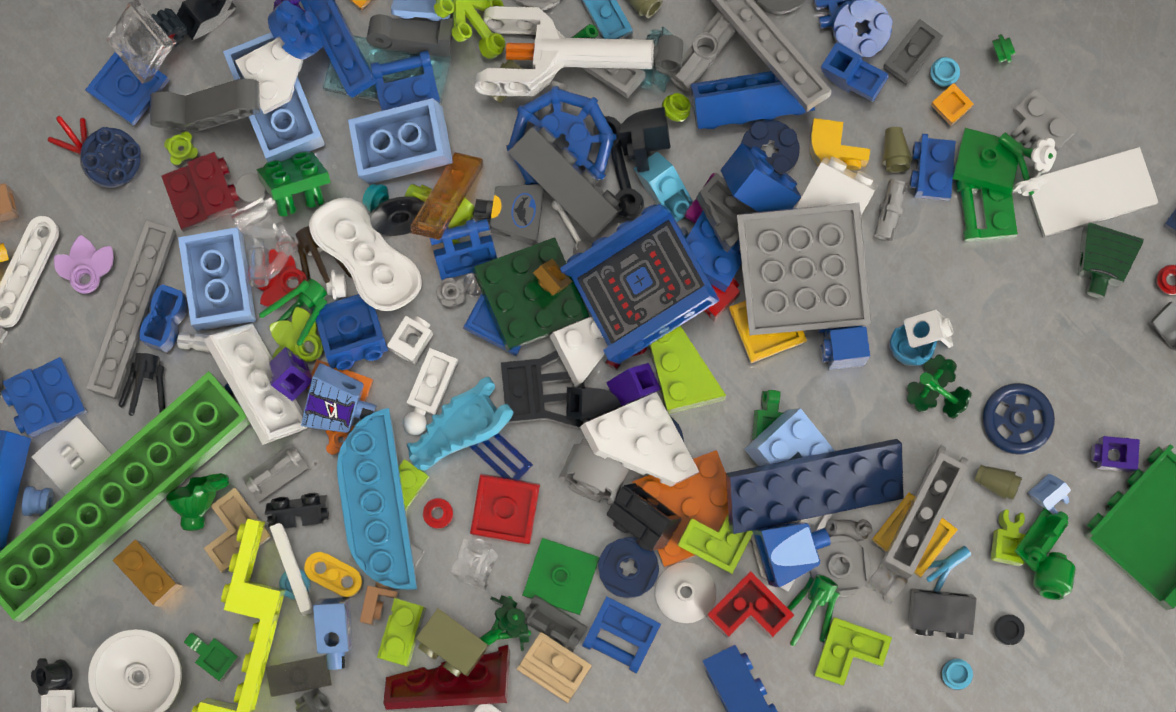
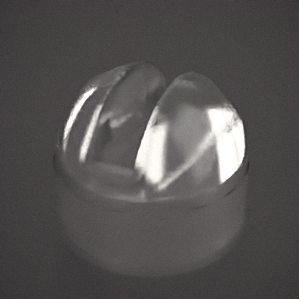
M473 272L469 273L463 280L465 292L471 297H479L482 292L478 283H476L474 291L469 289L475 277Z

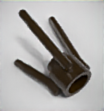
M309 226L304 227L295 234L298 240V244L295 246L299 253L302 271L309 280L310 273L306 253L308 256L313 255L324 282L329 283V276L319 254L323 249L315 243ZM333 256L348 277L352 278L345 265Z

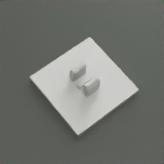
M76 416L39 449L32 458L66 495L112 454Z

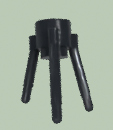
M136 353L135 362L131 364L130 374L118 404L119 407H124L136 378L128 412L130 416H133L135 413L142 382L153 381L154 376H156L159 413L166 408L163 383L165 367L159 365L160 357L156 355Z

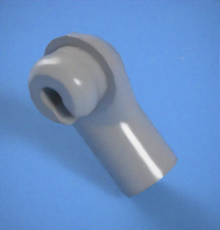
M864 519L858 522L853 520H829L826 524V531L830 535L848 536L861 541L868 538V534L872 532V525Z

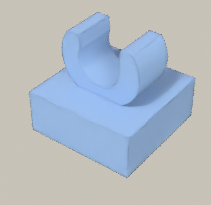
M1049 473L1028 494L1035 503L1055 514L1058 512L1054 505L1059 501L1068 504L1070 501L1067 494L1071 490L1064 481Z

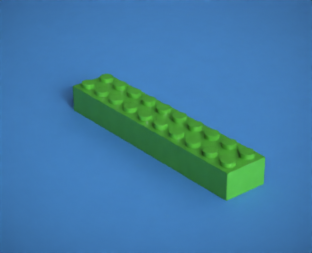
M208 371L0 551V605L14 621L23 622L166 498L171 491L175 490L251 424L239 403L211 372Z

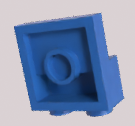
M359 294L326 304L316 318L324 352L332 369L347 370L354 365L355 361L362 359L375 361L382 357L383 352L389 351L376 309L367 304Z
M61 357L34 370L29 368L3 381L6 389L1 391L2 396L9 407L14 405L18 416L14 417V422L21 434L26 432L28 436L35 438L76 416L78 417L88 412Z

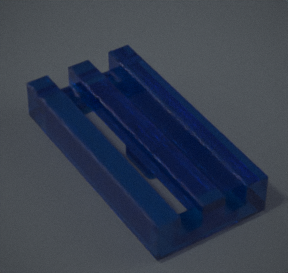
M499 433L493 437L524 465L521 469L512 463L489 440H485L482 443L515 473L513 478L478 447L480 443L469 446L500 477L520 480L533 467V464Z

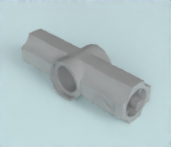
M720 10L702 33L695 37L693 44L682 57L681 71L668 75V78L672 80L674 85L681 90L689 92L691 84L696 83L708 66L715 62L719 52L737 31ZM707 45L712 49V52L703 54L698 50V47Z

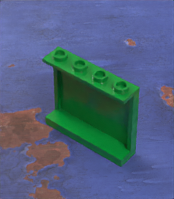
M1171 444L1163 449L1158 446L1147 457L1146 460L1150 462L1143 471L1138 468L1127 479L1126 482L1130 484L1123 493L1118 490L1107 501L1106 504L1110 507L1103 515L1098 512L1087 523L1086 526L1089 530L1084 535L1166 611L1176 607V455L1171 451L1174 448Z

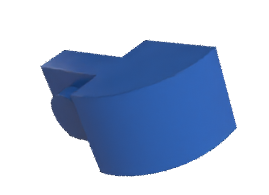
M835 43L821 65L823 74L836 86L848 93L851 90L874 102L889 78L888 73L863 61L861 55L838 43Z

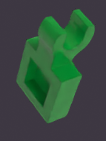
M762 391L761 404L763 410H754L753 441L783 414L778 412L781 397L780 391Z
M191 632L184 641L187 646L200 655L195 663L218 681L223 679L239 658L237 654L216 638H213L208 645L203 639Z

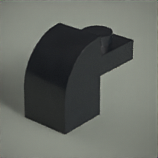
M185 0L182 2L176 15L187 27V35L193 41L211 32L233 13L236 6L232 3L233 0Z
M665 107L639 111L629 116L620 126L619 134L624 156L628 155L630 162H636L638 173L649 171L647 152L671 148Z
M567 387V418L587 419L588 422L622 407L617 397L608 390L591 387Z

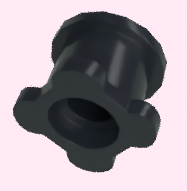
M40 658L37 661L35 670L31 672V680L36 684L38 693L41 696L47 695L49 688L66 689L73 676L71 667L62 659L48 664L46 658Z

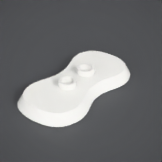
M347 197L337 198L325 203L312 215L309 223L310 233L315 243L321 249L345 265L353 278L361 298L371 307L381 311H393L411 302L418 295L422 286L420 272L408 257L393 249L384 240L382 235L372 228L370 223L371 212L367 210V207L361 202Z

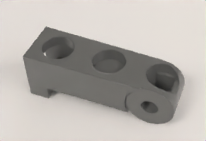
M377 14L370 18L366 40L370 45L386 50L418 54L428 50L429 55L450 57L453 39V18L441 19V22L396 19L388 15Z

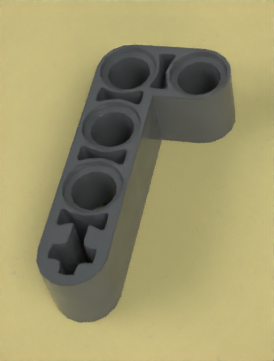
M237 79L186 96L171 92H155L150 94V125L176 132H198L260 112L259 81L254 79Z

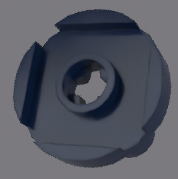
M775 120L755 122L746 131L741 143L750 148L757 146L760 149L762 146H767L768 143L774 144V148L778 149V153H773L766 160L779 175L790 172L798 161L800 145L797 134L782 122Z
M635 537L617 539L608 544L601 553L598 563L600 580L605 588L613 595L626 599L637 598L648 592L654 586L659 574V564L655 552L641 548L636 543L637 538ZM631 559L635 561L634 567L638 570L635 574L630 573L628 576L623 575L624 569L620 567V564L622 562L627 563Z

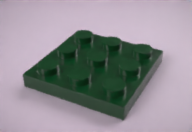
M555 237L474 266L472 269L507 351L547 337L557 330L590 317L581 295L570 276L568 277L572 282L565 289L552 295L540 286L538 278L533 273L542 264L551 259L560 268L567 264Z

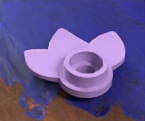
M82 235L78 236L73 243L69 255L54 256V266L58 275L69 280L73 289L82 294H88L97 289L100 284V277L111 270L114 261V253L111 246H105L96 251L93 244ZM84 275H90L91 279L87 284L81 283V278Z

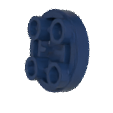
M102 127L90 134L84 141L80 151V165L84 174L93 183L106 188H115L128 183L135 176L140 166L141 150L128 133L116 128Z

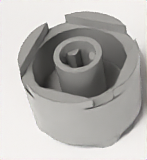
M582 439L580 444L573 445L558 479L562 484L565 479L571 483L569 489L583 497L596 502H600L603 497L609 499L607 504H612L616 500L615 498L629 469L623 467L621 462L607 457L605 459L595 455L587 439Z

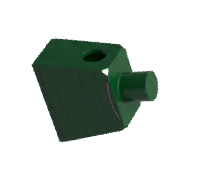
M1089 222L1082 231L1078 275L1091 279L1087 294L1103 299L1105 298L1108 285L1119 287L1126 279L1144 239Z

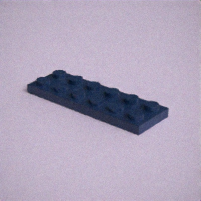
M892 439L726 473L729 530L733 534L904 499L902 442L898 439Z

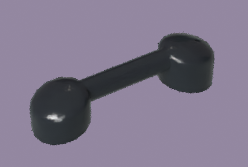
M604 116L612 132L617 137V140L613 142L611 157L620 191L615 195L620 201L617 206L622 210L619 215L627 219L634 218L641 213L644 207V199L640 193L632 189L621 149L622 144L619 134L621 123L614 117ZM596 125L593 128L594 135L600 134Z

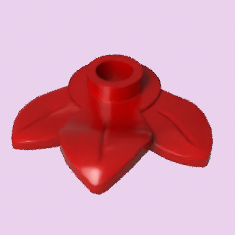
M271 249L269 251L270 266L260 268L249 274V278L254 286L263 291L260 304L267 307L297 288L303 280L308 281L305 273L296 268L294 258L289 253L278 249ZM293 279L298 280V285L295 288L288 287L289 281Z

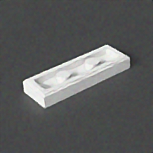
M280 523L270 526L299 610L303 616L313 613V605L285 528Z

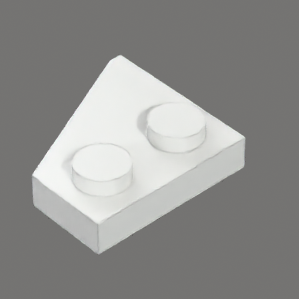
M593 317L564 327L550 335L575 387L584 382L605 354L603 349L608 347Z

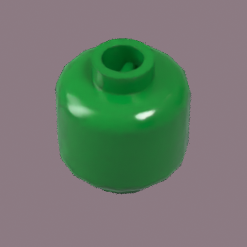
M1051 552L1044 561L1039 562L1038 570L1034 575L1033 586L1042 597L1051 600H1061L1073 590L1076 566L1067 559L1065 554Z

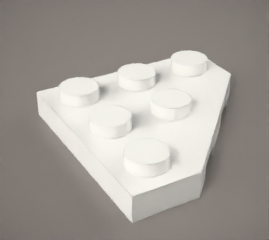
M657 392L590 420L580 427L595 455L605 459L607 457L621 462L623 467L642 475L646 473L659 478L661 483L670 487L699 473Z

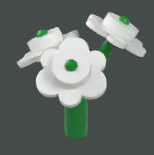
M1006 132L1003 133L998 142L1017 156L1024 181L1017 183L1012 191L1018 192L1023 196L1037 193L1041 185L1047 182L1046 178L1038 179L1037 177L1041 173H1047L1053 166L1057 153L1054 149V140L1052 138L1040 139L1037 142V148L1030 149L1025 148ZM1024 156L1035 162L1033 172L1036 178L1030 179Z

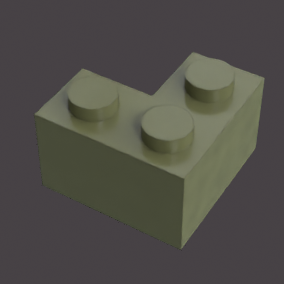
M437 608L416 637L421 642L418 647L421 651L434 660L439 655L446 661L443 667L457 677L461 672L468 676L489 647V645L439 608Z

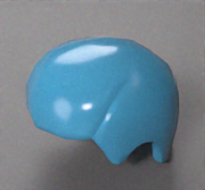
M924 321L917 323L913 329L914 335L917 338L926 337L930 331V326ZM903 324L899 328L894 329L890 340V350L894 358L904 365L918 366L926 363L933 356L937 341L912 348L909 345L905 325Z

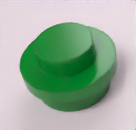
M1000 34L998 39L992 41L999 62L1001 63L1006 60L1008 63L1012 62L1011 55L1016 54L1010 37L1004 39L1003 35Z

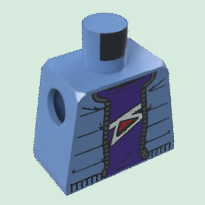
M320 363L312 378L301 426L347 433L350 432L355 418L363 419L374 413L377 405L360 400L364 388L362 382Z
M350 597L319 599L313 605L317 653H326L328 670L346 668L345 652L352 648ZM329 632L336 633L339 636V641L332 640Z

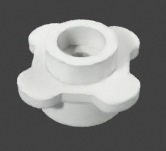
M332 270L331 277H329L330 282L326 283L327 294L332 295L333 299L338 301V298L347 296L345 273L337 274L335 270Z

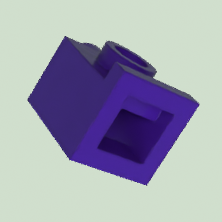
M287 347L269 362L273 374L270 385L292 402L312 382V375L307 362Z
M1102 436L1098 439V444L1094 443L1092 446L1091 459L1093 462H1097V469L1133 473L1138 470L1140 439ZM1109 450L1117 453L1116 461L1109 459Z

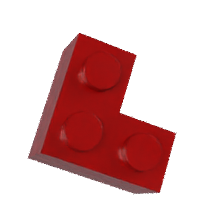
M750 571L706 615V618L728 638L749 617L771 639L785 626L794 614Z

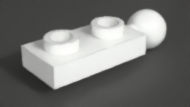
M429 348L407 400V405L415 408L414 411L408 413L403 419V427L410 435H419L425 431L427 425L426 412L436 415L458 359Z

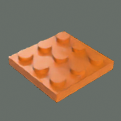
M717 450L694 458L693 461L699 473L671 487L661 483L659 478L652 475L632 481V484L636 483L682 519L677 529L672 533L673 535L667 546L657 550L664 568L696 556L677 546L691 518L718 532L728 514L726 472Z

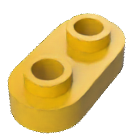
M315 552L305 561L304 570L310 580L342 597L355 596L362 588L363 579L360 572L327 553ZM323 562L326 564V571L319 574L316 572V566L318 563ZM349 576L353 579V584L351 587L345 588L342 581L345 577Z

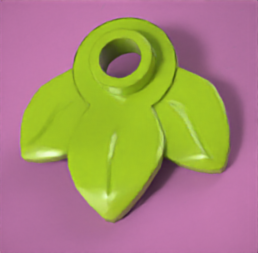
M296 307L292 315V321L282 320L269 325L272 337L279 345L272 358L285 347L305 362L315 361L322 355L324 348L320 336L316 334V320L301 346L297 345V340L311 315L307 310ZM307 341H311L314 344L312 352H308L305 349Z

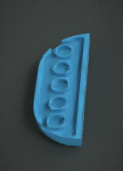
M386 408L376 411L359 421L346 440L343 441L337 461V477L346 537L354 560L369 577L393 589L416 590L418 588L390 409Z

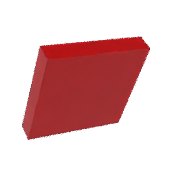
M481 473L470 534L530 545L540 484Z

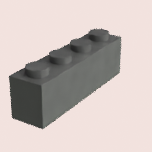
M538 126L531 127L508 153L592 237L597 236L622 211L617 206L620 201L609 190L603 192L596 185L599 180L588 169L582 171L575 164L577 158L567 148L564 147L561 150L554 143L556 137L546 127L543 126L541 129Z

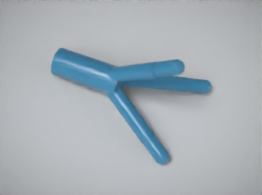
M966 546L961 547L944 560L933 561L928 567H939L926 578L928 582L941 575L933 591H940L950 570L971 556V552Z

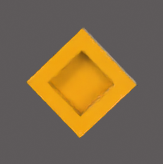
M954 83L931 103V106L950 126L974 105Z

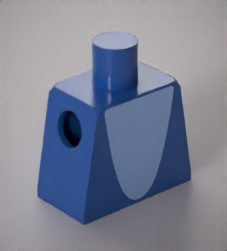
M792 522L752 530L768 584L778 588L819 566L820 559L817 550L831 544L829 534L825 528L811 532L809 524L805 522Z

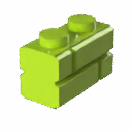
M394 598L391 608L392 615H389L377 658L409 667L417 642L416 637L420 632L426 608Z

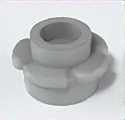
M446 278L442 281L441 286L437 287V298L441 299V303L447 307L459 305L465 299V286L460 280L455 281L454 278ZM453 290L454 294L450 295L448 291Z

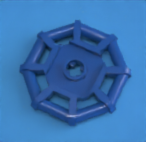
M553 86L552 90L523 106L519 105L516 109L518 114L509 145H506V149L509 151L524 136L527 122L529 121L540 129L543 126L546 127L556 138H559L561 134L566 135L565 140L569 142V146L565 148L577 158L575 164L578 167L584 165L598 180H603L606 177L605 170L613 142L617 140V137L612 132L595 97L588 98L562 90L559 86ZM552 103L554 112L540 120L534 114ZM563 103L580 107L582 110L578 116L562 111ZM589 115L600 134L592 136L591 132H589L584 121ZM593 142H601L596 161L593 163L588 160ZM514 159V161H515L516 165L518 166V168H519V170H520V172H521L523 178L525 179V183H524V184H525V185H535V184H539V183Z

